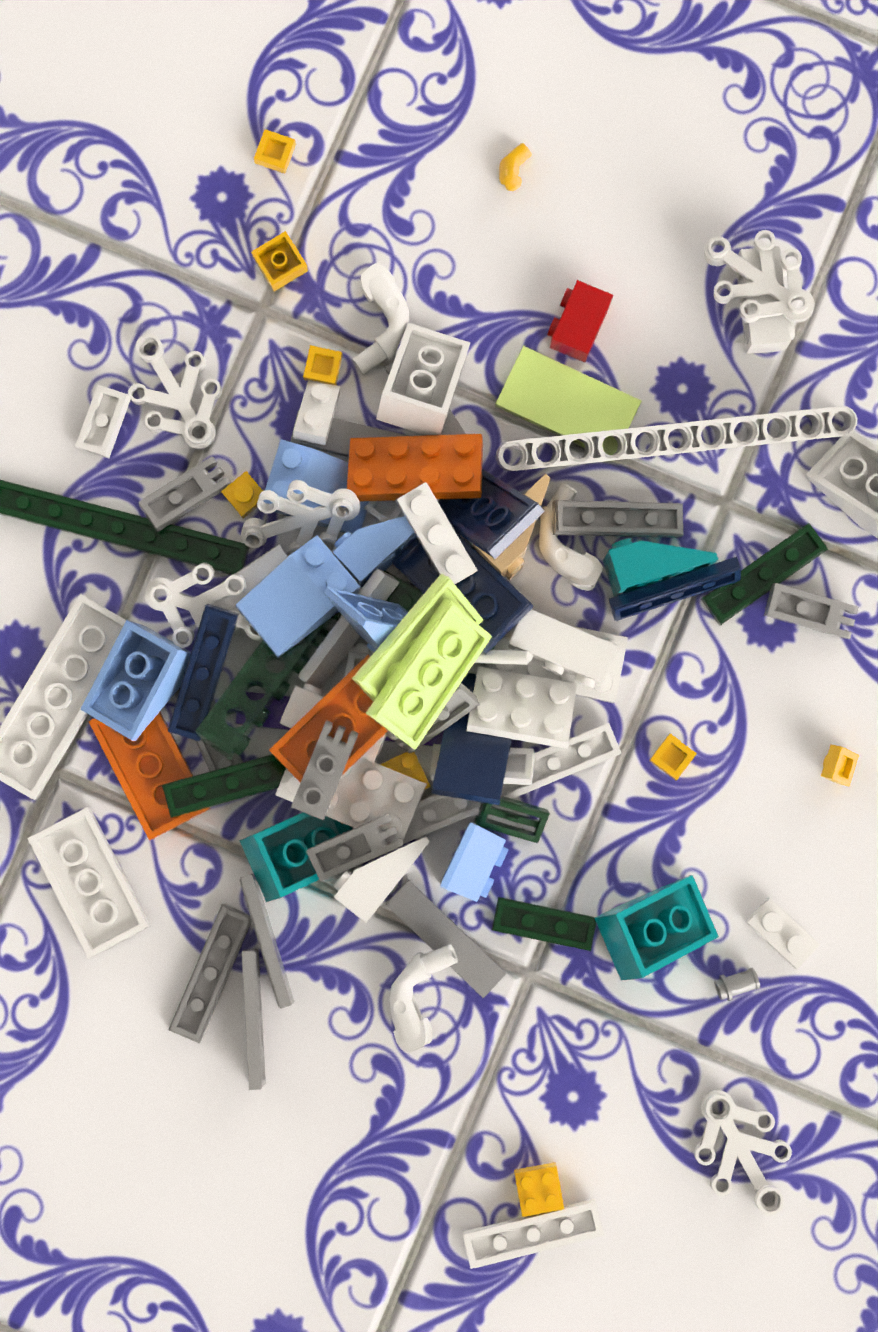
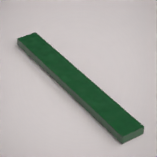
M0 480V515L195 566L207 563L213 567L214 571L229 575L235 574L245 567L250 549L245 543L172 524L157 532L149 519Z

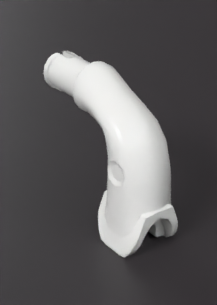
M377 263L361 274V287L369 302L374 301L384 313L389 326L385 332L374 339V344L352 358L353 363L362 375L385 359L389 361L394 357L409 323V310L394 277L384 266Z
M561 482L548 505L542 507L545 512L540 516L539 548L544 560L557 573L568 579L571 585L581 590L590 591L594 589L603 571L602 564L596 557L587 552L582 555L568 548L559 541L558 535H553L552 502L555 500H573L577 494L573 487Z
M451 944L426 954L419 952L414 955L391 986L389 1008L395 1027L393 1033L398 1046L405 1053H411L432 1041V1027L428 1018H423L414 998L413 986L422 980L431 978L432 973L458 962L455 950Z

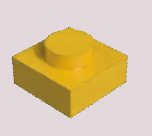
M264 129L254 156L255 164L285 174L296 146L295 139Z
M310 345L303 375L304 380L336 385L343 353Z
M245 471L223 489L221 493L244 519L257 508L259 494L263 490L249 473Z
M669 733L649 761L676 781L697 753Z
M830 744L828 754L823 761L821 776L839 785L849 787L859 755L844 747Z

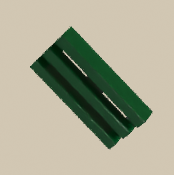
M501 796L499 806L539 817V820L493 807L489 803H481L479 816L476 815L474 820L477 826L534 843L539 842L550 815L548 809L505 796ZM490 814L535 828V831L532 832L491 820L487 816Z

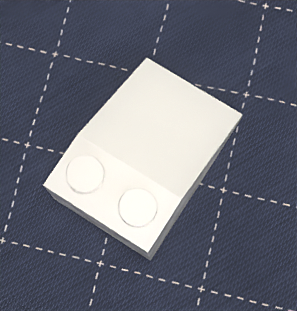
M408 323L381 396L376 420L423 435H441L470 342Z
M853 431L849 435L842 436L811 468L806 477L861 528L878 538V446Z
M423 837L354 870L353 873L349 870L345 871L334 885V888L338 890L334 898L367 923L431 840Z

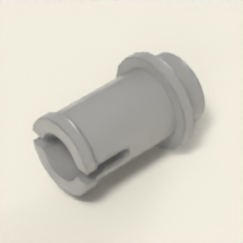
M753 968L725 977L723 974L719 976L718 980L714 981L720 1000L727 999L732 1001L733 996L754 989H760V982Z

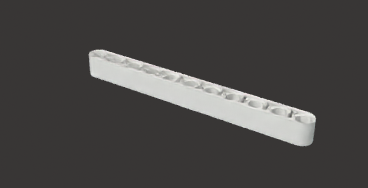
M837 406L505 442L498 447L496 461L504 470L518 471L849 435L855 430L857 416L851 408ZM837 412L844 419V425L839 431L832 424V418ZM804 416L808 417L812 423V428L807 434L803 433L799 426L800 420ZM772 419L777 421L780 427L778 435L774 438L767 432V424ZM738 423L744 424L747 428V436L743 441L738 440L734 435V428ZM706 426L711 427L715 432V439L709 445L704 443L701 438V432ZM674 429L680 431L683 437L682 444L678 448L672 447L668 441V436ZM640 433H645L650 438V446L644 452L640 451L635 444L636 437ZM608 436L615 438L618 443V449L613 455L606 454L602 447L604 439ZM574 440H580L585 445V453L579 459L574 458L569 451L570 444ZM541 443H547L553 450V455L547 462L540 461L536 455V450ZM510 446L517 448L520 453L519 462L513 466L506 464L503 458L505 449Z

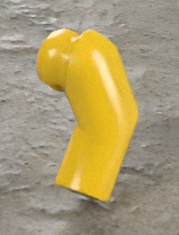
M520 143L500 162L499 180L508 191H514L521 186L522 179L518 176L519 166L532 155L524 143Z

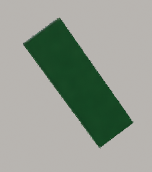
M498 897L491 930L591 951L596 920L595 917Z

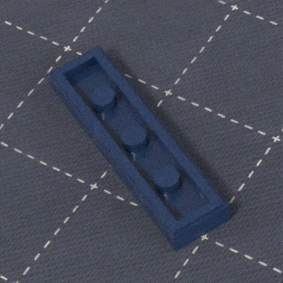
M736 556L609 598L614 621H619L740 581L741 567Z
M210 604L205 605L167 732L199 742L202 739L239 618L238 613Z

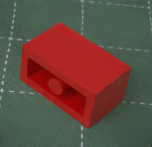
M579 280L576 281L573 290L567 288L560 303V306L565 308L560 319L554 317L547 336L552 337L550 348L585 363L614 295Z

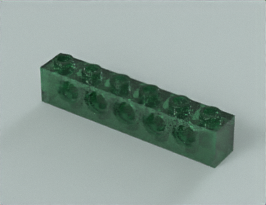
M340 612L335 614L306 636L301 645L293 646L279 658L262 640L197 728V737L229 760H231L235 753L240 756L251 741L248 737L255 726L258 728L263 726L271 714V711L268 710L274 699L280 701L285 696L291 686L287 683L294 672L300 673L310 659L307 656L313 646L317 648L320 646L329 633L326 630L333 619L338 621L342 614ZM271 660H280L285 665V668L279 673H271L267 670L266 665ZM253 686H259L265 691V695L260 700H251L246 695L248 689ZM233 713H240L246 720L242 726L233 728L226 723L228 716Z

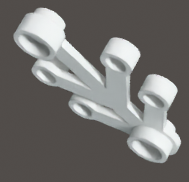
M762 230L755 236L754 246L759 252L761 271L731 251V245L727 239L717 236L707 241L704 257L710 265L722 266L726 264L750 281V283L732 285L728 281H720L714 287V298L718 303L726 304L732 299L769 294L778 301L759 304L753 299L746 300L741 305V318L745 322L751 323L755 322L758 318L784 315L792 322L805 321L812 315L815 302L812 295L802 289L799 270L802 255L797 249L793 248L785 250L782 254L781 266L787 271L788 289L777 283L772 250L774 248L775 236L769 230ZM767 238L771 243L764 246L759 243V240ZM714 245H721L724 250L717 253L712 250V247ZM793 256L797 259V262L789 264L785 259ZM726 288L730 291V294L720 296L718 291ZM800 300L804 306L802 308H795L792 306V302ZM747 307H753L757 312L754 315H747L744 310Z
M153 334L141 336L136 343L137 354L144 362L152 364L169 394L150 390L143 384L136 383L128 390L131 401L136 405L150 403L177 410L185 421L164 418L161 413L151 411L144 418L145 426L153 433L163 430L183 435L185 442L194 449H204L210 446L216 435L215 427L210 421L215 400L222 394L220 383L212 378L206 379L202 383L201 391L203 397L197 415L190 405L198 374L206 366L204 356L198 351H191L186 355V369L180 387L162 357L164 347L160 339ZM149 346L157 348L156 353L153 355H147L146 349ZM194 357L201 359V363L197 367L190 365V361ZM209 385L217 386V391L214 394L206 393V388ZM136 390H144V396L141 399L133 397ZM153 417H159L161 420L160 424L156 427L149 425ZM196 429H204L205 435L202 438H195L194 432Z
M294 480L288 487V499L278 496L271 490H265L259 494L257 502L258 509L263 513H273L278 510L291 516L270 523H266L259 518H250L243 524L241 538L246 546L258 548L264 545L269 537L300 528L296 540L289 546V556L311 540L318 521L331 517L326 532H322L319 538L323 542L329 541L332 543L325 545L333 553L336 549L334 544L338 540L337 536L344 521L352 520L359 514L360 501L357 495L349 489L342 488L336 490L333 494H329L312 488L301 480ZM293 490H300L303 493L297 494ZM307 499L322 506L311 508L300 503L305 502ZM263 500H270L273 503L267 504Z
M207 563L197 565L192 572L174 581L165 577H158L150 581L146 586V602L151 608L163 611L174 632L172 636L173 642L180 648L188 647L193 642L194 632L191 628L185 626L177 607L188 610L199 628L206 604L238 613L239 618L236 627L245 629L246 634L251 639L262 640L259 634L253 631L252 626L241 613L212 604L228 595H239L245 590L246 580L240 574L230 575L224 583L195 597L180 592L196 583L204 585L213 579L214 569ZM199 568L208 570V579L199 578L197 573ZM231 579H238L241 582L240 590H233L230 587ZM157 589H163L166 592V600H159L156 597ZM180 631H184L189 635L188 642H181L178 639Z
M722 1090L708 1092L701 1101V1112L707 1122L701 1143L694 1148V1157L698 1163L710 1165L714 1162L716 1153L713 1147L720 1127L727 1137L718 1173L710 1181L712 1190L719 1196H726L731 1192V1178L738 1157L756 1190L754 1201L758 1209L766 1215L778 1214L784 1206V1197L775 1186L768 1185L750 1150L769 1155L777 1162L784 1163L791 1158V1147L783 1140L772 1142L741 1133L732 1120L754 1124L759 1131L768 1132L775 1125L773 1115L763 1109L753 1111L736 1106L732 1097ZM716 1101L723 1103V1109L719 1113L712 1111V1104ZM767 1115L769 1117L768 1125L764 1127L759 1126V1117ZM780 1145L785 1146V1155L777 1157L775 1149ZM703 1148L710 1150V1157L706 1160L699 1158V1152ZM719 1179L727 1180V1186L724 1190L716 1189V1182ZM765 1193L773 1194V1201L769 1204L762 1202V1197Z

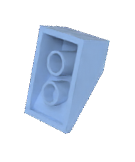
M281 439L265 490H271L278 496L288 499L287 491L289 484L294 480H301L312 488L333 494L338 489H347L349 462L316 449ZM293 490L297 494L303 493L300 490ZM307 499L305 502L300 503L311 508L322 506ZM263 500L267 504L273 503L270 500ZM369 501L360 502L359 514L352 520L344 521L340 532L346 533L349 531L353 534L357 529L362 528L367 510L364 508ZM278 510L274 511L282 515L291 516L290 514ZM331 517L318 521L317 525L327 528Z
M402 516L357 529L353 534L349 531L346 532L334 544L336 549L333 551V554L362 589L375 569L387 570L392 565V562L417 536L406 517Z
M316 535L289 555L243 597L235 607L277 658H279L339 612L324 594L327 587L358 594L360 585L319 536Z
M329 587L324 592L357 634L368 642L367 647L373 652L377 650L408 613L397 603Z
M126 620L80 710L130 740L135 741L181 687L191 652L176 646L173 641L144 625Z
M469 822L441 880L440 886L476 902L480 896L486 898L494 882V879L490 878L489 875L494 865L501 867L509 850L503 847L506 840Z

